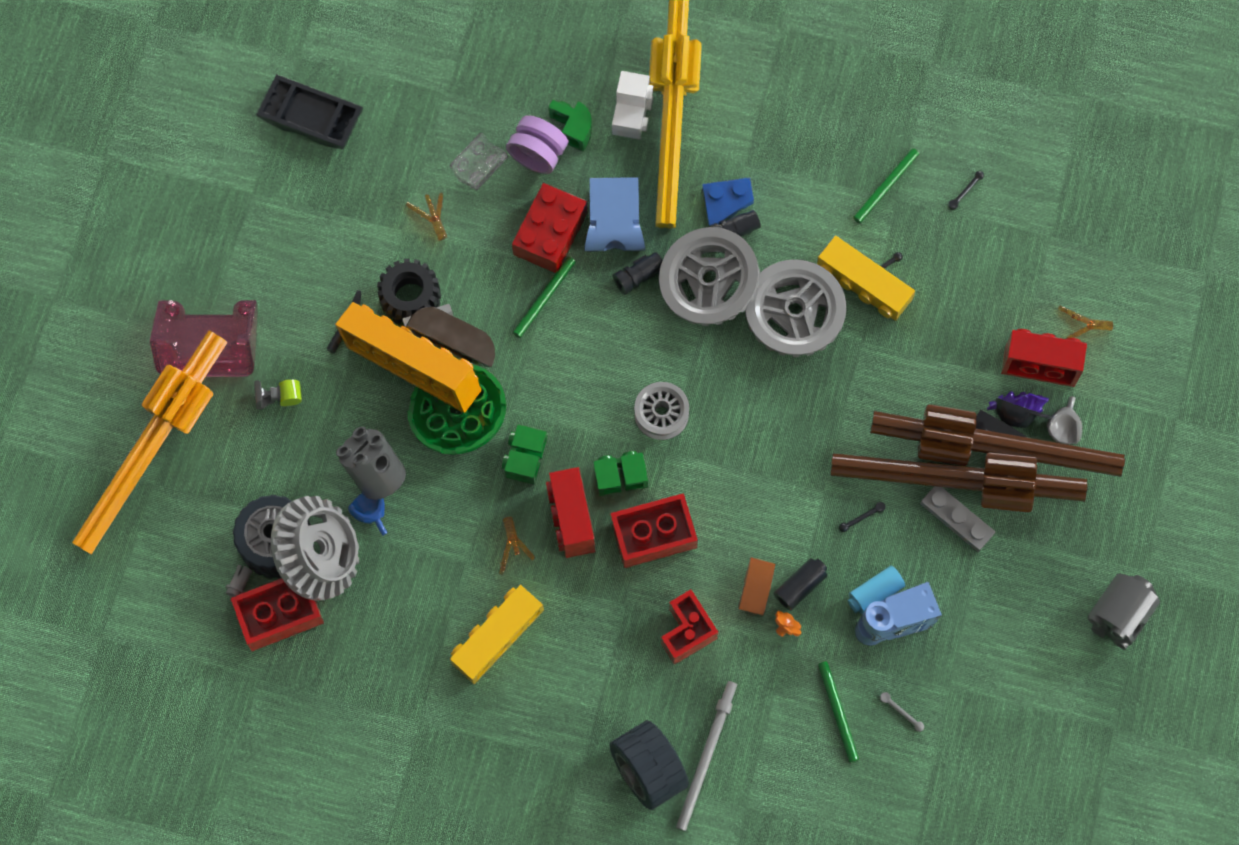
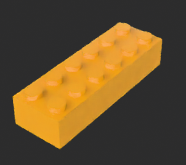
M352 302L335 324L348 349L463 413L467 411L482 391L478 377L474 373L473 365L469 361L453 357V354L443 347L439 349L433 346V343L425 337L418 338L405 326H396L387 316L382 315L380 317L374 314V311L364 304L360 306Z

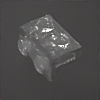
M479 133L451 162L450 168L460 182L477 191L507 160L508 155L504 150L489 143L485 134Z

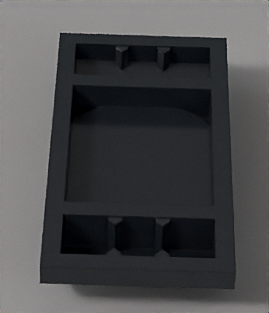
M276 74L256 115L283 131L298 133L320 145L344 150L363 111V107Z

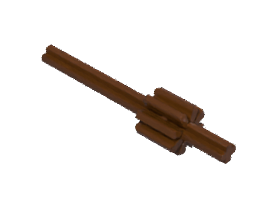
M928 404L924 411L923 419L877 411L873 413L870 433L918 441L917 455L920 459L966 466L970 459L971 451L986 454L997 453L1035 457L1038 463L1118 477L1122 476L1125 464L1124 454L976 429V413L972 411Z
M834 453L832 457L831 476L982 491L981 506L983 508L1030 513L1033 508L1034 497L1082 502L1086 500L1087 479L1037 474V459L1035 457L987 453L984 469Z

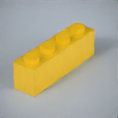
M836 235L818 257L817 265L830 272L842 288L855 292L862 302L868 305L872 304L886 318H892L896 321L913 300L914 289Z
M521 584L517 589L514 587L510 589L503 599L505 601L500 607H493L486 616L487 620L481 626L479 624L476 625L468 635L470 638L464 644H458L451 652L452 657L450 661L452 665L473 684L487 672L544 611L543 604Z

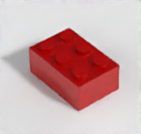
M543 183L512 243L513 255L556 273L561 267L588 213L587 201Z
M1027 329L1012 330L1005 346L1001 374L1075 387L1084 370L1087 343L1081 342L1077 338H1056L1054 334L1050 333L1034 334Z
M579 467L549 473L550 481L545 483L549 504H555L551 506L554 528H560L556 530L559 551H564L566 558L596 552L595 539Z
M684 493L610 513L611 524L624 568L696 549L698 546L697 535Z
M282 578L231 598L246 643L252 651L324 624L316 600H310L298 595Z

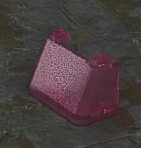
M158 300L150 337V345L157 372L161 374L166 365H171L182 371L209 330L222 337L227 344L206 377H244L252 374L256 354L257 301L242 300L235 303L233 315H186L183 305L179 302Z

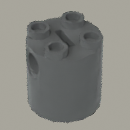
M359 427L354 430L352 436L336 451L340 463L361 493L368 499H383L393 494L405 480V466L384 435L378 430Z
M1116 574L1088 614V621L1093 624L1091 630L1102 638L1105 635L1108 636L1116 646L1126 650L1128 646L1133 644L1159 606L1160 600L1152 584L1139 575Z

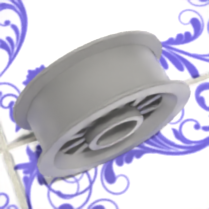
M668 382L652 383L642 389L636 398L634 406L635 421L638 428L648 437L657 440L671 439L679 435L686 427L689 418V402L685 393L676 385ZM659 407H665L668 412L664 415H659L655 410Z

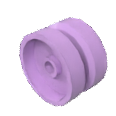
M526 115L521 118L517 125V133L510 137L506 144V150L521 165L538 173H552L558 162L557 156L563 154L568 145V140L551 123L535 116Z

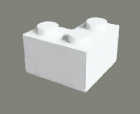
M621 71L616 92L617 104L612 122L613 135L640 139L642 131H647L649 118L645 117L646 111L651 110L653 103V85H650V76Z

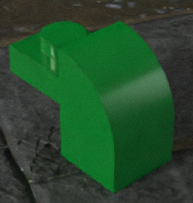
M552 99L548 107L549 118L565 124L562 133L566 136L568 145L584 152L592 135L590 111L580 101L577 102L575 108H572L570 104L564 101L558 102Z

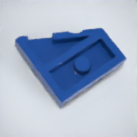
M750 178L702 184L708 225L713 223L719 224L721 220L730 219L739 210L746 209L754 203Z

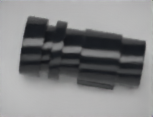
M752 210L732 217L727 221L721 220L719 224L713 223L708 225V227L727 229L742 237L761 228L757 213Z
M656 252L649 256L645 254L635 260L631 267L626 266L623 268V271L619 270L614 273L613 280L620 292L626 295L633 291V289L638 288L640 283L657 275L660 272L663 260Z

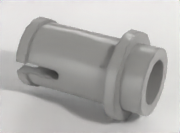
M237 565L230 584H227L225 587L227 589L226 594L234 597L245 593L244 588L253 571L245 566L242 569V565Z

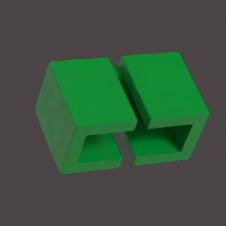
M517 424L516 431H511L508 446H512L509 455H504L501 468L505 469L506 478L535 485L540 468L539 459L543 457L548 439L547 431Z
M628 451L620 456L621 458L606 455L599 457L597 461H593L599 497L621 493L618 467H622L626 492L648 488V476L643 452Z

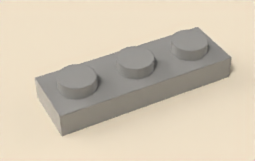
M934 486L920 503L978 553L996 533L942 487Z

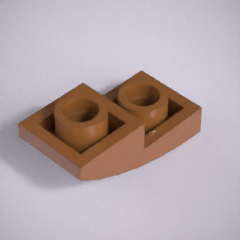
M750 557L744 578L745 584L738 605L739 609L764 615L775 563Z

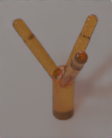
M439 193L436 212L429 194L425 195L431 216L410 202H407V207L432 223L439 241L448 237L440 220L443 193Z
M1063 306L1058 307L1060 311L1070 315L1071 318L1087 324L1086 327L1067 336L1066 339L1076 338L1091 329L1108 331L1113 329V321L1089 319Z
M505 517L503 519L508 540L499 570L500 575L504 574L511 546L515 555L520 554L519 546L531 560L535 559L532 552L517 537L513 517Z

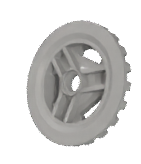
M707 227L685 234L670 247L661 264L659 284L665 302L678 317L687 320L689 323L701 324L702 326H709V324L720 325L726 320H733L738 313H743L747 309L748 303L753 301L754 293L759 286L760 269L753 250L742 237L727 229ZM722 252L725 253V257L704 258L702 254ZM708 271L716 273V278L711 283L703 281V276ZM688 280L696 299L690 302L682 289V282ZM734 282H739V286L733 296L727 301H723V298Z
M805 260L777 262L760 272L759 286L754 293L755 297L752 302L748 303L745 310L748 327L759 343L762 342L770 351L779 352V355L785 356L786 354L799 357L800 355L810 356L814 352L822 351L836 339L844 324L846 300L839 282L830 272L813 262ZM799 285L797 289L779 294L776 293V290L781 287ZM793 303L801 305L802 312L792 314L788 307ZM818 306L826 308L821 328L814 326ZM772 319L788 335L783 336L777 333L767 322Z
M319 496L301 497L285 505L278 513L271 533L272 556L280 576L295 593L316 601L327 600L342 594L344 589L352 584L351 578L355 577L357 573L355 565L359 564V544L357 543L356 533L350 524V520L341 514L342 510L338 506L333 507L331 501L328 499L321 500ZM310 516H317L323 519V523L308 526L307 520ZM314 541L320 545L319 554L314 551Z

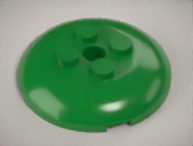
M473 365L474 373L478 377L482 391L465 413L462 412L461 415L460 413L454 414L458 409L415 387L410 397L411 402L407 416L410 428L418 441L430 450L447 455L469 453L487 444L499 431L506 414L505 393L500 382L492 373L482 367Z

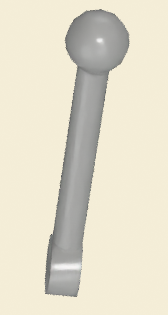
M884 692L881 694L880 700L882 703H888L914 725L916 731H923L924 724L922 722H917L892 701L889 693Z

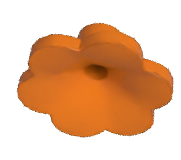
M777 611L775 614L777 617L775 621L779 625L776 629L777 634L781 637L785 636L786 633L797 637L800 636V623L794 620L790 613Z

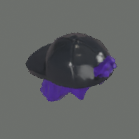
M1010 391L1005 397L1000 395L995 401H990L987 410L995 409L999 419L1012 428H1026L1035 420L1036 416L1052 420V416L1041 413L1043 411L1042 407L1049 401V398L1042 395L1020 392L1019 395L1015 396Z

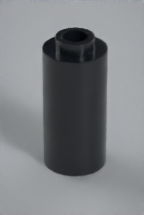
M809 558L773 593L775 598L787 610L792 611L827 577L825 572L827 570L826 565L818 558L816 560Z

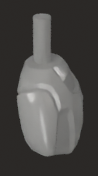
M1073 396L1069 397L1067 407L1059 409L1052 415V420L1049 419L1047 422L1049 435L1061 444H1077L1082 437V421L1073 410L1076 399Z

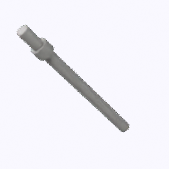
M727 682L722 699H718L715 708L717 713L676 828L686 831L725 718L727 715H730L733 706L731 702L737 684L734 682Z

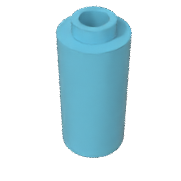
M891 565L849 593L850 599L847 600L848 604L855 613L859 611L863 614L871 603L885 600L904 588V580Z

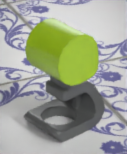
M298 380L281 381L277 388L270 387V391L262 389L260 381L254 382L257 409H264L268 405L275 403V401H279L281 406H293L302 402L301 386Z

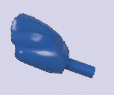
M359 494L348 506L349 513L360 522L369 524L375 522L381 535L387 534L388 532L380 520L384 517L385 512L384 498L373 500L366 498L363 494Z

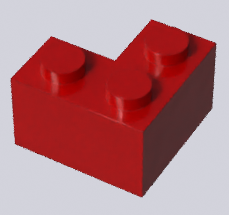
M692 589L669 602V610L679 626L661 637V645L675 665L718 639L719 632Z

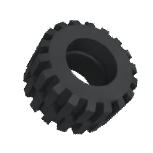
M404 259V263H400L398 260L394 262V267L389 265L385 268L386 274L382 273L380 275L381 282L377 284V293L381 307L385 311L386 316L389 319L393 318L395 323L400 324L403 318L412 316L422 308H437L440 306L441 292L438 279L433 269L430 270L429 265L426 263L421 266L420 260L415 259L413 263L410 262V259ZM416 284L423 288L422 294L413 301H402L396 297L397 291L404 285Z

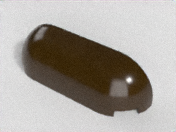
M426 307L416 311L406 325V328L412 329L413 334L418 338L425 337L434 346L440 349L443 347L453 355L463 358L470 363L472 360L483 364L484 367H492L494 363L495 347L487 333L438 308Z

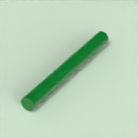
M912 148L855 214L853 219L860 224L919 156V152L916 149Z
M567 257L515 328L513 334L516 337L521 338L574 266L576 261L572 257Z
M824 661L818 664L849 763L859 760L828 662Z

